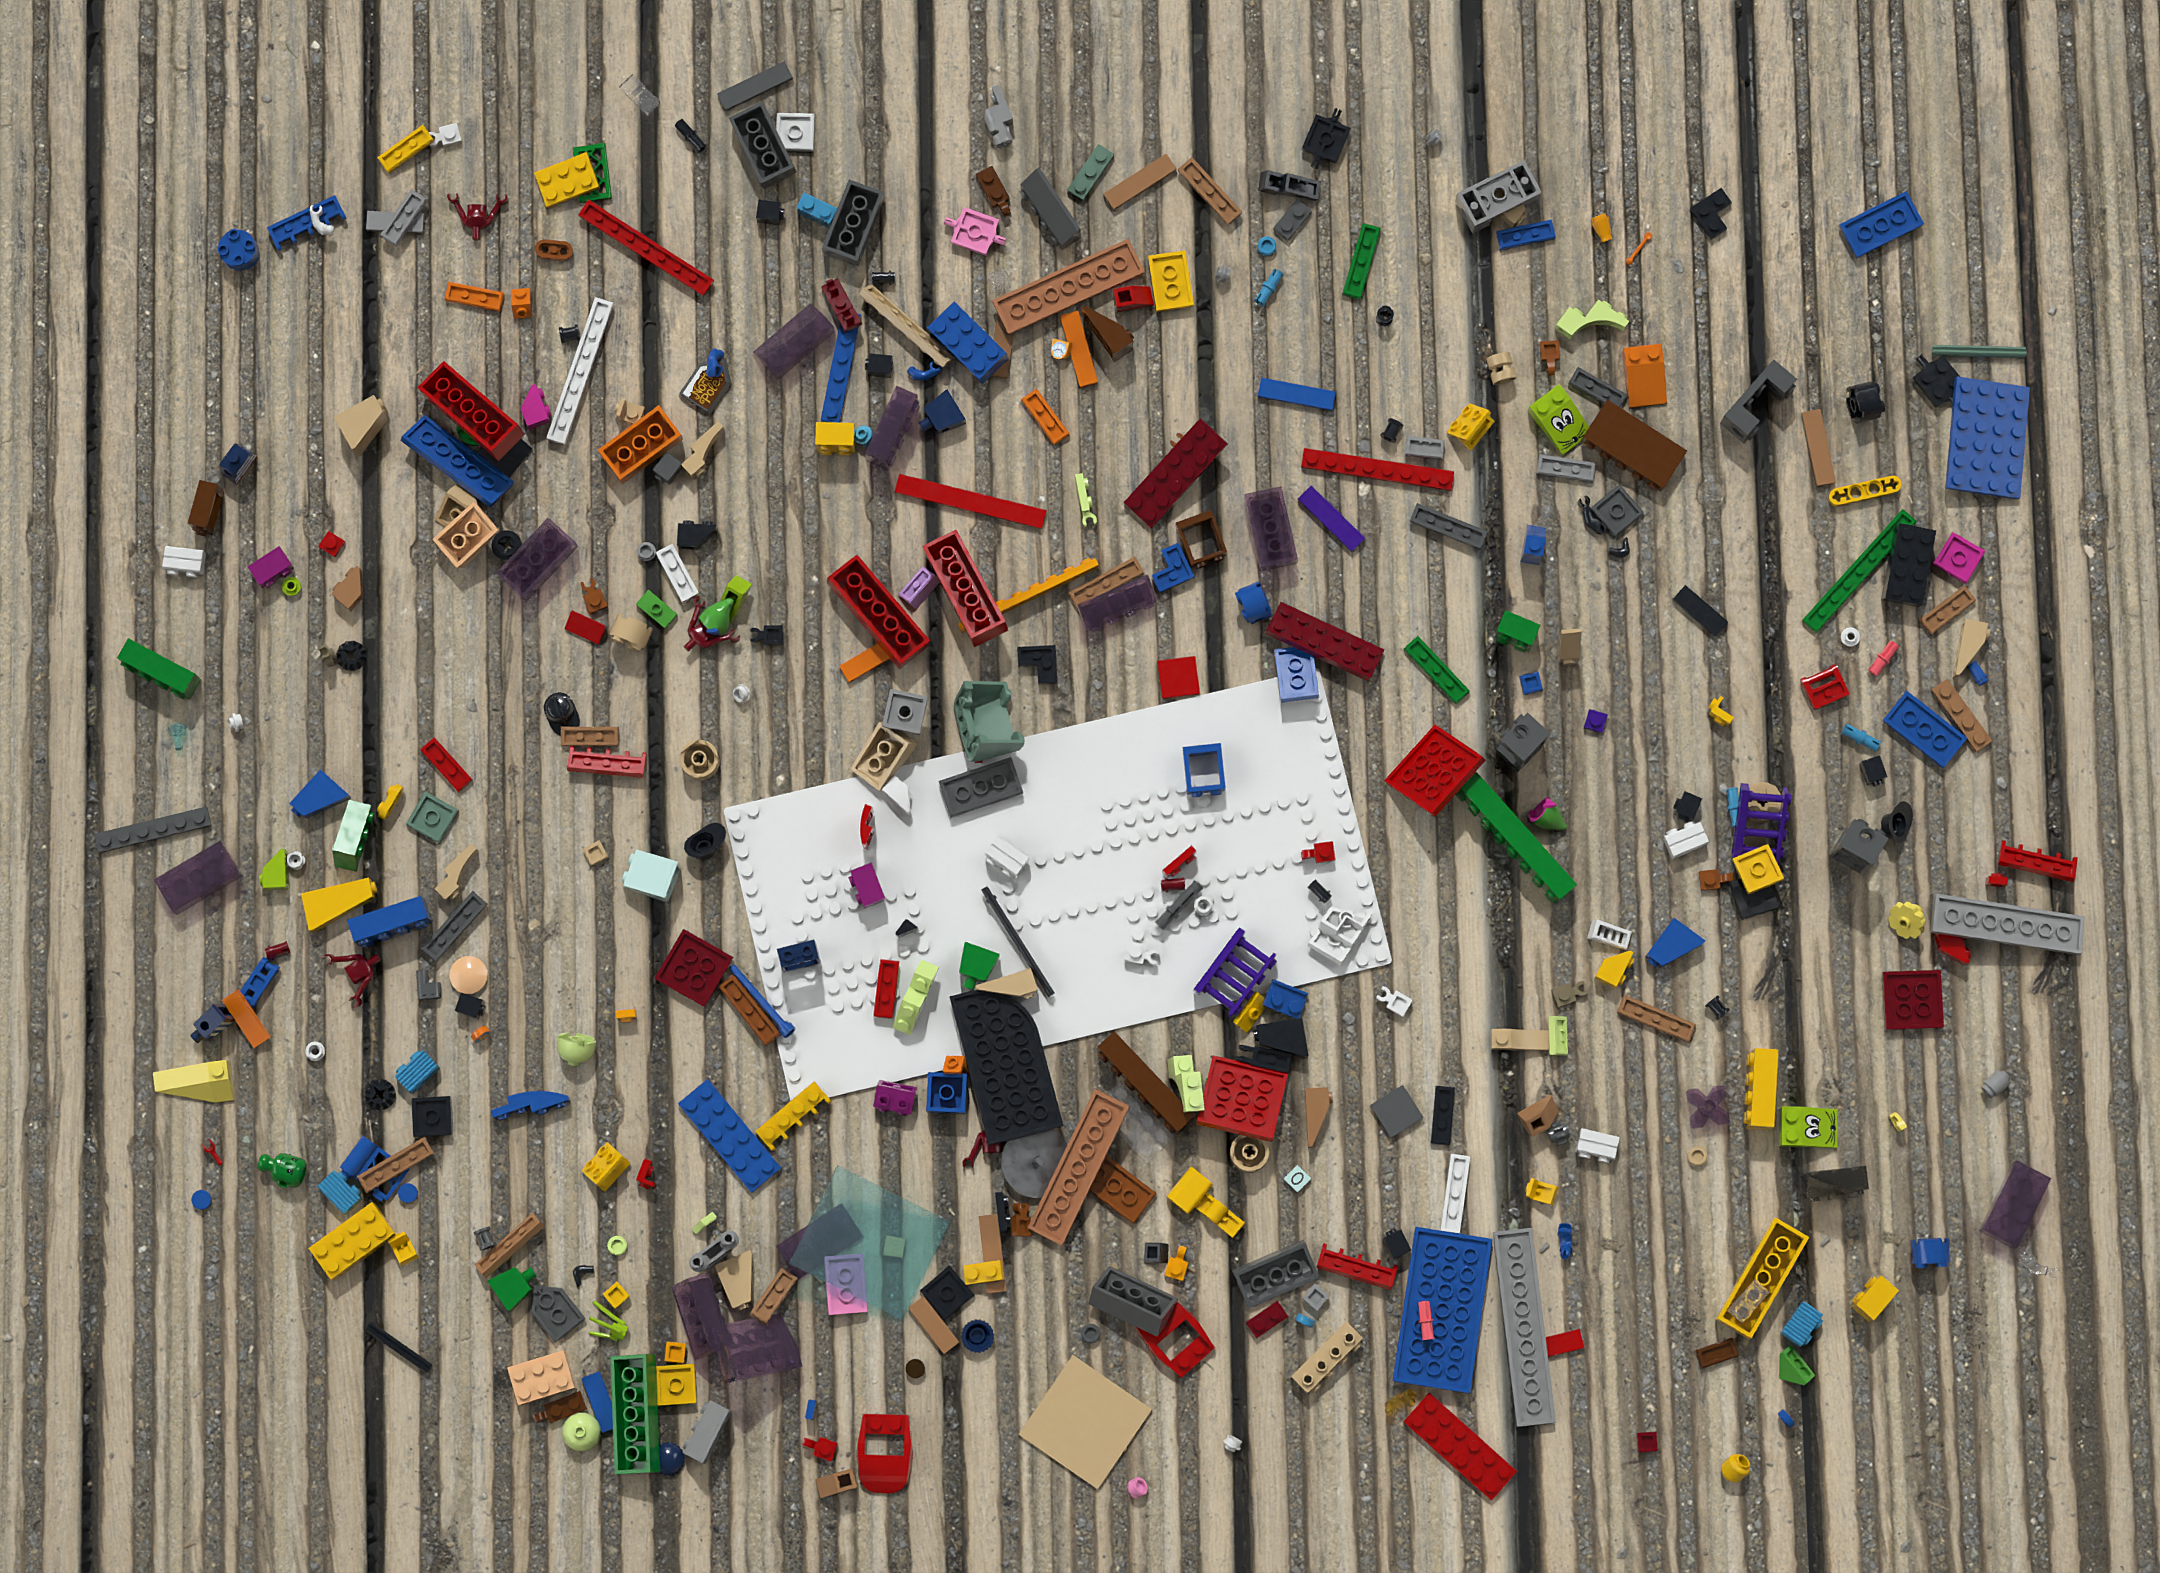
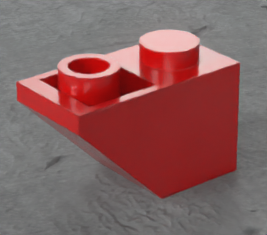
M1127 286L1113 289L1117 313L1154 306L1150 286Z
M1933 934L1939 953L1961 965H1966L1970 962L1971 954L1969 948H1965L1963 942L1965 938Z

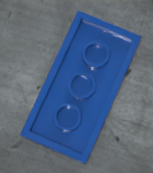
M1907 191L1839 224V228L1857 259L1923 226L1924 222Z
M1908 691L1902 695L1882 720L1941 768L1946 766L1967 739L1966 736Z

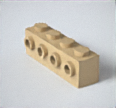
M1346 1321L1291 1378L1306 1393L1309 1391L1314 1393L1321 1386L1318 1382L1323 1377L1327 1380L1335 1372L1332 1368L1337 1363L1341 1366L1349 1358L1346 1354L1351 1349L1355 1352L1362 1345L1360 1342L1363 1339L1362 1336Z

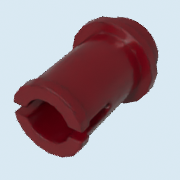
M1184 877L1175 879L1164 878V880H1161V890L1166 893L1171 890H1185Z
M287 941L271 947L268 945V948H265L268 960H274L275 957L291 953Z

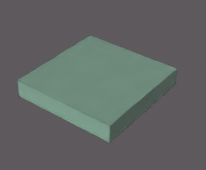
M425 791L406 825L440 844L459 810Z

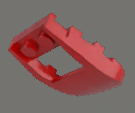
M1178 1301L1166 1326L1158 1337L1136 1327L1137 1333L1153 1356L1157 1357L1167 1368L1173 1370L1180 1379L1215 1348L1196 1317ZM1184 1320H1187L1199 1333V1336L1170 1361L1157 1344Z
M863 1414L856 1457L860 1483L868 1491L873 1493H896L907 1485L913 1459L912 1433L909 1424L910 1415ZM865 1434L904 1435V1456L865 1454Z

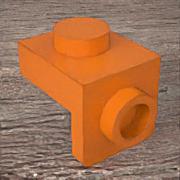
M530 288L511 289V307L514 319L532 317Z
M946 1056L943 1073L970 1075L965 1056Z

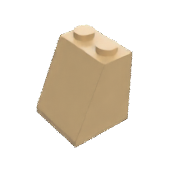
M374 395L334 416L357 457L361 456L388 420L386 416L388 410L381 398L377 400Z

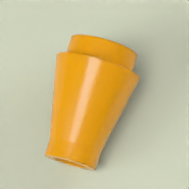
M1606 213L1591 218L1593 222L1591 224L1600 237L1601 242L1613 239L1609 217L1606 216Z

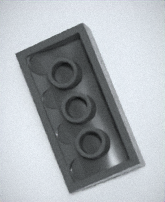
M1304 1240L1232 1270L1248 1309L1320 1278Z

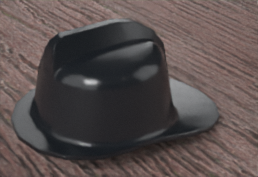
M557 692L546 699L544 712L550 727L556 734L561 736V727H579V714L570 696Z
M1905 801L1899 802L1893 812L1882 817L1880 830L1886 834L1887 838L1893 839L1897 843L1903 841L1912 825L1913 811L1910 804Z
M720 823L706 825L687 838L684 843L685 853L700 860L710 859L715 855L717 848L726 838L725 827Z

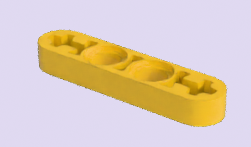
M1888 476L1835 488L1829 493L1828 501L1832 506L1839 507L1892 495L1900 490L1902 482L1897 476ZM1890 480H1892L1893 483H1897L1895 489H1892V487H1886L1884 489L1885 492H1883V486L1888 485L1890 483ZM1871 484L1879 487L1877 494H1872L1869 491ZM1851 489H1859L1861 492L1860 497L1853 498L1850 494ZM1844 490L1847 491L1846 496L1848 500H1846V497L1840 498L1839 502H1837L1836 499L1832 498L1834 497L1835 493H1837V495L1840 496L1845 494Z

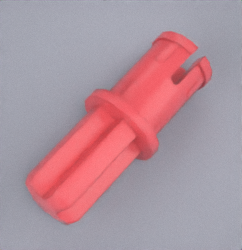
M1890 641L1881 654H1877L1878 657L1868 668V671L1878 677L1883 668L1890 663L1889 660L1899 648L1898 644Z
M1421 1301L1418 1303L1420 1321L1418 1322L1421 1323L1422 1340L1435 1339L1432 1325L1434 1319L1431 1317L1430 1302Z

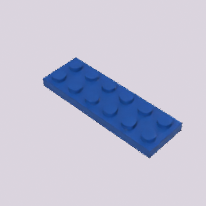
M426 415L418 420L401 437V442L490 508L514 484L513 480Z
M708 1079L678 1103L751 1193L781 1169L780 1165Z

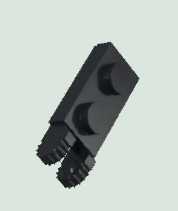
M1239 1045L1238 1049L1241 1051L1253 1052V1057L1249 1059L1237 1056L1236 1061L1289 1074L1293 1054L1257 1046Z

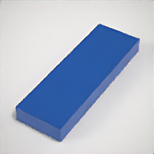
M1552 219L1496 231L1500 251L1556 239Z
M598 1371L581 1379L600 1425L601 1432L604 1433L613 1429L612 1401L601 1372Z

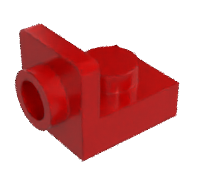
M644 1158L636 1181L640 1182L638 1186L649 1190L650 1187L655 1188L656 1186L655 1183L646 1180L647 1177H651L654 1166H651L652 1161Z

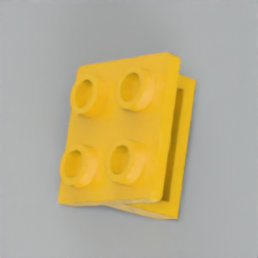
M1469 403L1463 408L1459 417L1451 423L1447 433L1456 437L1467 449L1472 451L1495 421L1489 416L1491 414L1489 410Z
M607 1142L585 1164L582 1172L605 1192L631 1163Z

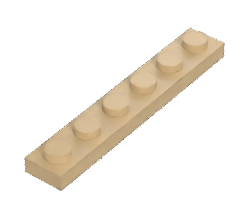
M871 284L861 290L859 294L864 298L865 302L875 307L880 315L891 321L892 325L900 329L909 340L916 343L922 352L932 357L937 365L945 367L952 363L955 357Z

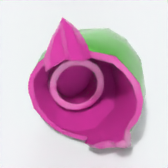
M1550 797L1543 799L1527 815V822L1534 823L1544 829L1565 830L1567 828L1557 804Z

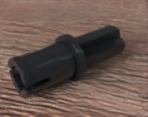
M684 119L676 122L675 127L685 137L684 140L688 141L697 153L702 152L707 145L696 134L697 131H693Z

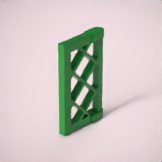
M606 143L573 147L574 157L578 156L579 153L587 152L589 158L592 157L599 162L594 168V172H596L600 165H603L604 178L602 179L597 174L595 175L601 180L599 186L605 183L606 193L600 194L597 190H594L590 195L579 196V203L587 202L588 199L590 201L612 199ZM601 150V161L593 156L595 151Z

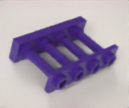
M1740 784L1731 852L1732 860L1735 857L1759 848L1743 844V840L1747 836L1776 838L1775 849H1770L1779 865L1780 859L1784 857V847H1782V841H1786L1784 825L1789 820V812H1786L1787 805L1791 804V794L1788 793L1787 787H1783L1782 795L1753 793V791H1750L1749 784ZM1752 800L1781 803L1780 813L1750 811L1748 803L1752 802ZM1750 818L1777 820V831L1749 829L1748 826H1745L1746 820Z
M1240 927L1193 989L1198 995L1202 992H1207L1230 1009L1228 1013L1230 1018L1233 1015L1237 1016L1243 1008L1241 1004L1244 999L1248 1001L1254 993L1253 987L1256 984L1260 985L1266 977L1263 975L1267 968L1271 970L1277 962L1275 959L1277 954L1273 952L1269 958L1246 941L1244 937L1245 931ZM1236 945L1243 947L1265 963L1259 973L1234 956L1235 953L1232 951ZM1225 961L1227 963L1231 962L1253 978V981L1247 988L1222 971L1223 968L1221 966ZM1213 977H1219L1242 994L1236 1004L1211 987L1212 984L1209 982Z

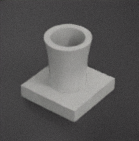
M890 689L882 727L920 735L928 697ZM904 712H908L910 714L907 717H902V714Z

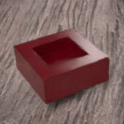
M1657 1432L1636 1433L1638 1453L1658 1451Z

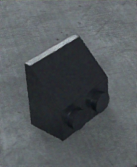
M520 439L499 461L482 447L478 449L477 453L510 478L532 451V448L524 440Z

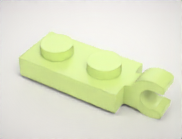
M1083 473L1075 474L1083 515V526H1087L1086 520L1088 518H1091L1094 525H1096L1097 518L1094 514L1090 513L1089 509L1093 508L1091 496L1087 497L1086 490L1089 489L1088 479L1083 478Z

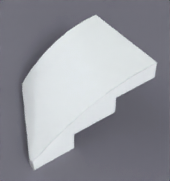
M1330 907L1320 921L1319 928L1308 943V947L1341 966L1372 914L1370 912L1365 914L1355 913L1353 910H1340L1339 908Z

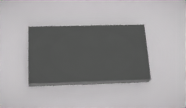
M1011 757L938 781L950 818L1023 794Z

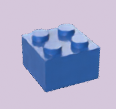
M928 1072L926 1112L966 1115L967 1074Z

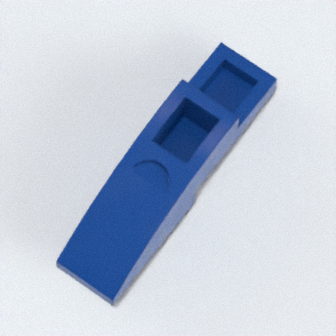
M523 1092L507 1096L509 1104L493 1109L491 1113L493 1118L499 1119V1121L510 1118L509 1114L517 1112V1115L525 1113L529 1107H531L534 1114L543 1115L555 1106L556 1109L567 1106V1102L571 1100L569 1096L555 1092Z

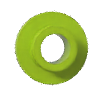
M288 577L282 583V590L286 595H297L301 590V583L295 577ZM290 583H294L293 589L288 588Z

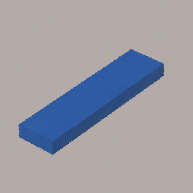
M1261 377L1258 397L1332 411L1336 391Z

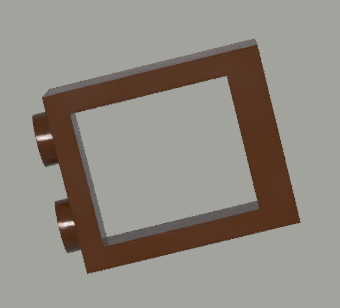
M199 480L188 520V525L193 531H196L195 534L205 537L207 534L213 535L224 491L216 483Z
M1212 510L1176 522L1175 527L1191 568L1196 567V569L1207 566L1206 563L1210 561L1216 563L1225 559L1224 556H1227V550ZM1209 522L1220 551L1194 560L1183 531Z

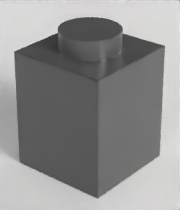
M666 452L653 469L655 478L662 484L666 482L670 485L682 470V463Z

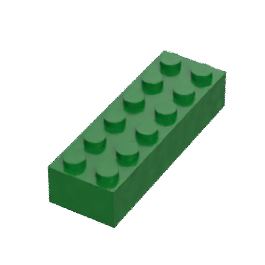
M656 1354L610 1356L615 1474L660 1472Z

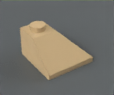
M456 483L446 492L435 520L445 527L448 526L471 503L476 502L475 496Z

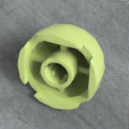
M570 1033L559 1034L557 1051L562 1059L568 1061L569 1065L579 1066V1063H584L591 1059L596 1046V1041H594L593 1037L576 1033V1036H569Z
M576 1413L565 1421L562 1428V1436L565 1443L571 1449L587 1451L593 1449L599 1443L601 1428L594 1416L588 1413Z

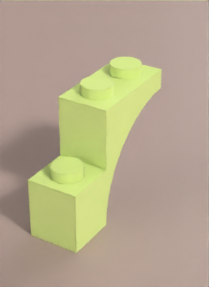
M1598 300L1586 317L1583 316L1579 309L1569 307L1556 324L1555 329L1571 340L1580 330L1593 325H1609L1624 331L1629 321L1626 315L1611 309L1612 306L1609 303Z
M921 959L914 972L910 986L902 999L893 1025L894 1029L911 1035L923 1003L935 980L939 969L938 966Z
M1192 1055L1173 1056L1167 1059L1169 1078H1172L1178 1086L1183 1111H1203L1204 1101L1200 1071L1194 1072Z

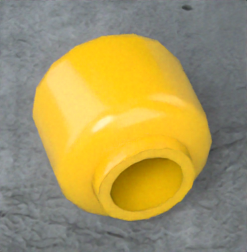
M1730 1455L1721 1465L1723 1477L1733 1483L1740 1482L1750 1472L1749 1460L1744 1455Z

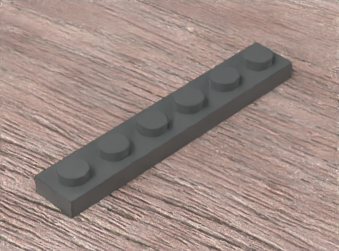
M206 806L94 835L98 853H103L209 827L212 824L208 807Z

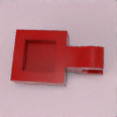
M1333 841L1314 843V849L1302 850L1301 852L1302 860L1315 858L1316 863L1336 860Z
M819 1437L818 1442L804 1438L802 1445L815 1449L814 1456L832 1461L838 1443Z

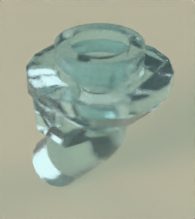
M180 722L172 723L168 727L169 736H174L175 750L179 751L183 749L182 736H186L187 727Z

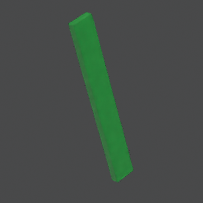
M1902 509L1802 619V622L1814 633H1817L1890 552L1895 525L1902 523L1913 526L1917 521Z

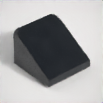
M905 919L895 935L897 938L917 931L919 928L908 919Z
M1145 1242L1144 1262L1168 1263L1169 1244Z

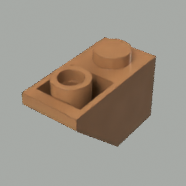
M358 566L350 568L345 574L346 578L342 582H338L333 587V592L331 593L350 612L364 598L362 570Z
M1550 1094L1517 1114L1524 1129L1534 1137L1550 1128L1559 1110Z
M853 1468L815 1479L820 1498L858 1488Z

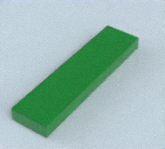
M1366 223L1362 224L1342 295L1358 300L1361 299L1381 230L1380 227Z
M1419 636L1404 648L1406 653L1455 705L1470 692Z

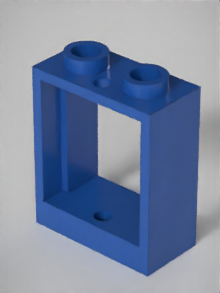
M1221 743L1183 747L1187 795H1191L1193 798L1202 797L1203 793H1210L1211 796L1221 795L1226 790ZM1217 754L1220 784L1192 787L1189 757Z

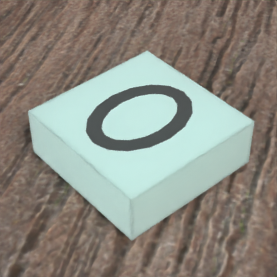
M1298 1165L1284 1178L1297 1193L1311 1179Z

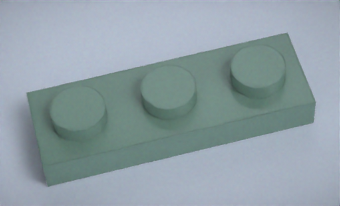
M1098 144L1067 189V192L1084 201L1114 157V153Z

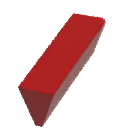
M571 610L564 629L599 645L607 627Z

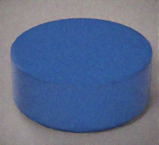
M405 1183L400 1186L398 1196L401 1201L412 1203L418 1197V1190L413 1184Z
M198 1190L192 1195L191 1201L195 1208L204 1210L211 1205L212 1197L207 1191Z
M1784 1409L1778 1412V1416L1788 1428L1795 1425Z

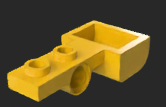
M1190 1166L1166 1197L1188 1215L1196 1208L1230 1237L1234 1238L1245 1222L1208 1193L1213 1187V1183Z

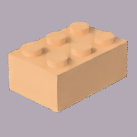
M564 1350L507 1368L519 1406L577 1389L567 1353Z

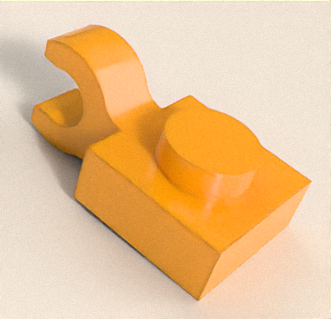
M1179 1245L1176 1258H1169L1164 1276L1183 1281L1189 1263L1183 1261L1187 1247Z

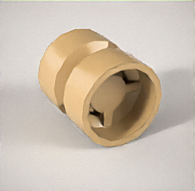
M1510 352L1498 353L1486 359L1489 370L1493 371L1490 374L1493 385H1502L1517 379L1514 367L1510 366L1513 363Z

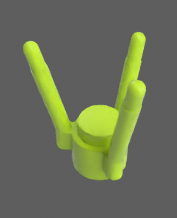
M594 1300L592 1303L617 1323L614 1322L613 1325H610L596 1318L589 1317L590 1321L610 1329L609 1333L612 1335L589 1331V1334L612 1339L616 1342L618 1339L623 1341L629 1328L625 1325L626 1322L616 1317Z

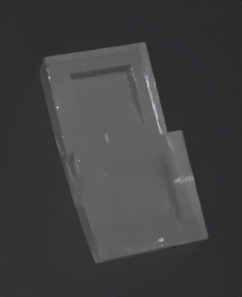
M633 74L619 86L627 97L647 116L660 104L659 99Z
M1754 1279L1727 1311L1743 1323L1769 1294V1291Z

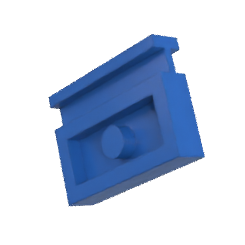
M1272 979L1262 1005L1292 1018H1299L1308 993Z

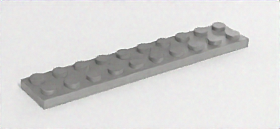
M1532 1228L1493 1232L1516 1426L1556 1423Z

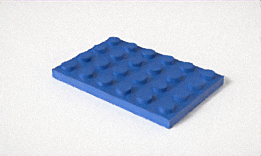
M1955 377L1945 489L2020 499L2030 387Z

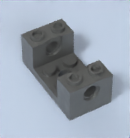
M1773 360L1728 410L1720 424L1742 443L1746 439L1750 441L1759 429L1757 425L1760 422L1747 410L1754 400L1753 397L1758 398L1765 388L1779 401L1783 397L1787 399L1796 388L1794 384L1797 378L1777 361Z
M1528 712L1524 716L1520 714L1514 721L1515 725L1512 729L1507 728L1500 735L1502 739L1496 744L1498 747L1496 753L1517 773L1545 745L1550 735Z
M1854 819L1849 828L1846 827L1829 856L1863 875L1874 865L1889 838L1885 836L1886 834L1877 828L1873 830L1868 827L1869 824L1866 821ZM1861 834H1868L1870 837L1864 838Z

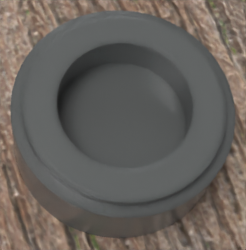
M1087 1324L1081 1330V1337L1087 1343H1095L1100 1338V1329L1095 1324Z

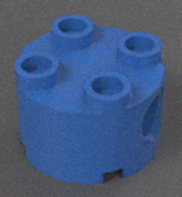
M231 229L221 237L217 251L229 268L236 271L248 270L257 263L259 247L248 232Z
M1260 581L1240 588L1235 593L1238 603L1244 607V610L1241 611L1247 623L1254 624L1273 616Z
M1941 1238L1918 1239V1243L1914 1239L1910 1240L1912 1264H1915L1916 1268H1926L1928 1264L1935 1263L1936 1267L1948 1266L1947 1262H1951L1949 1256L1950 1238H1944V1242H1942Z

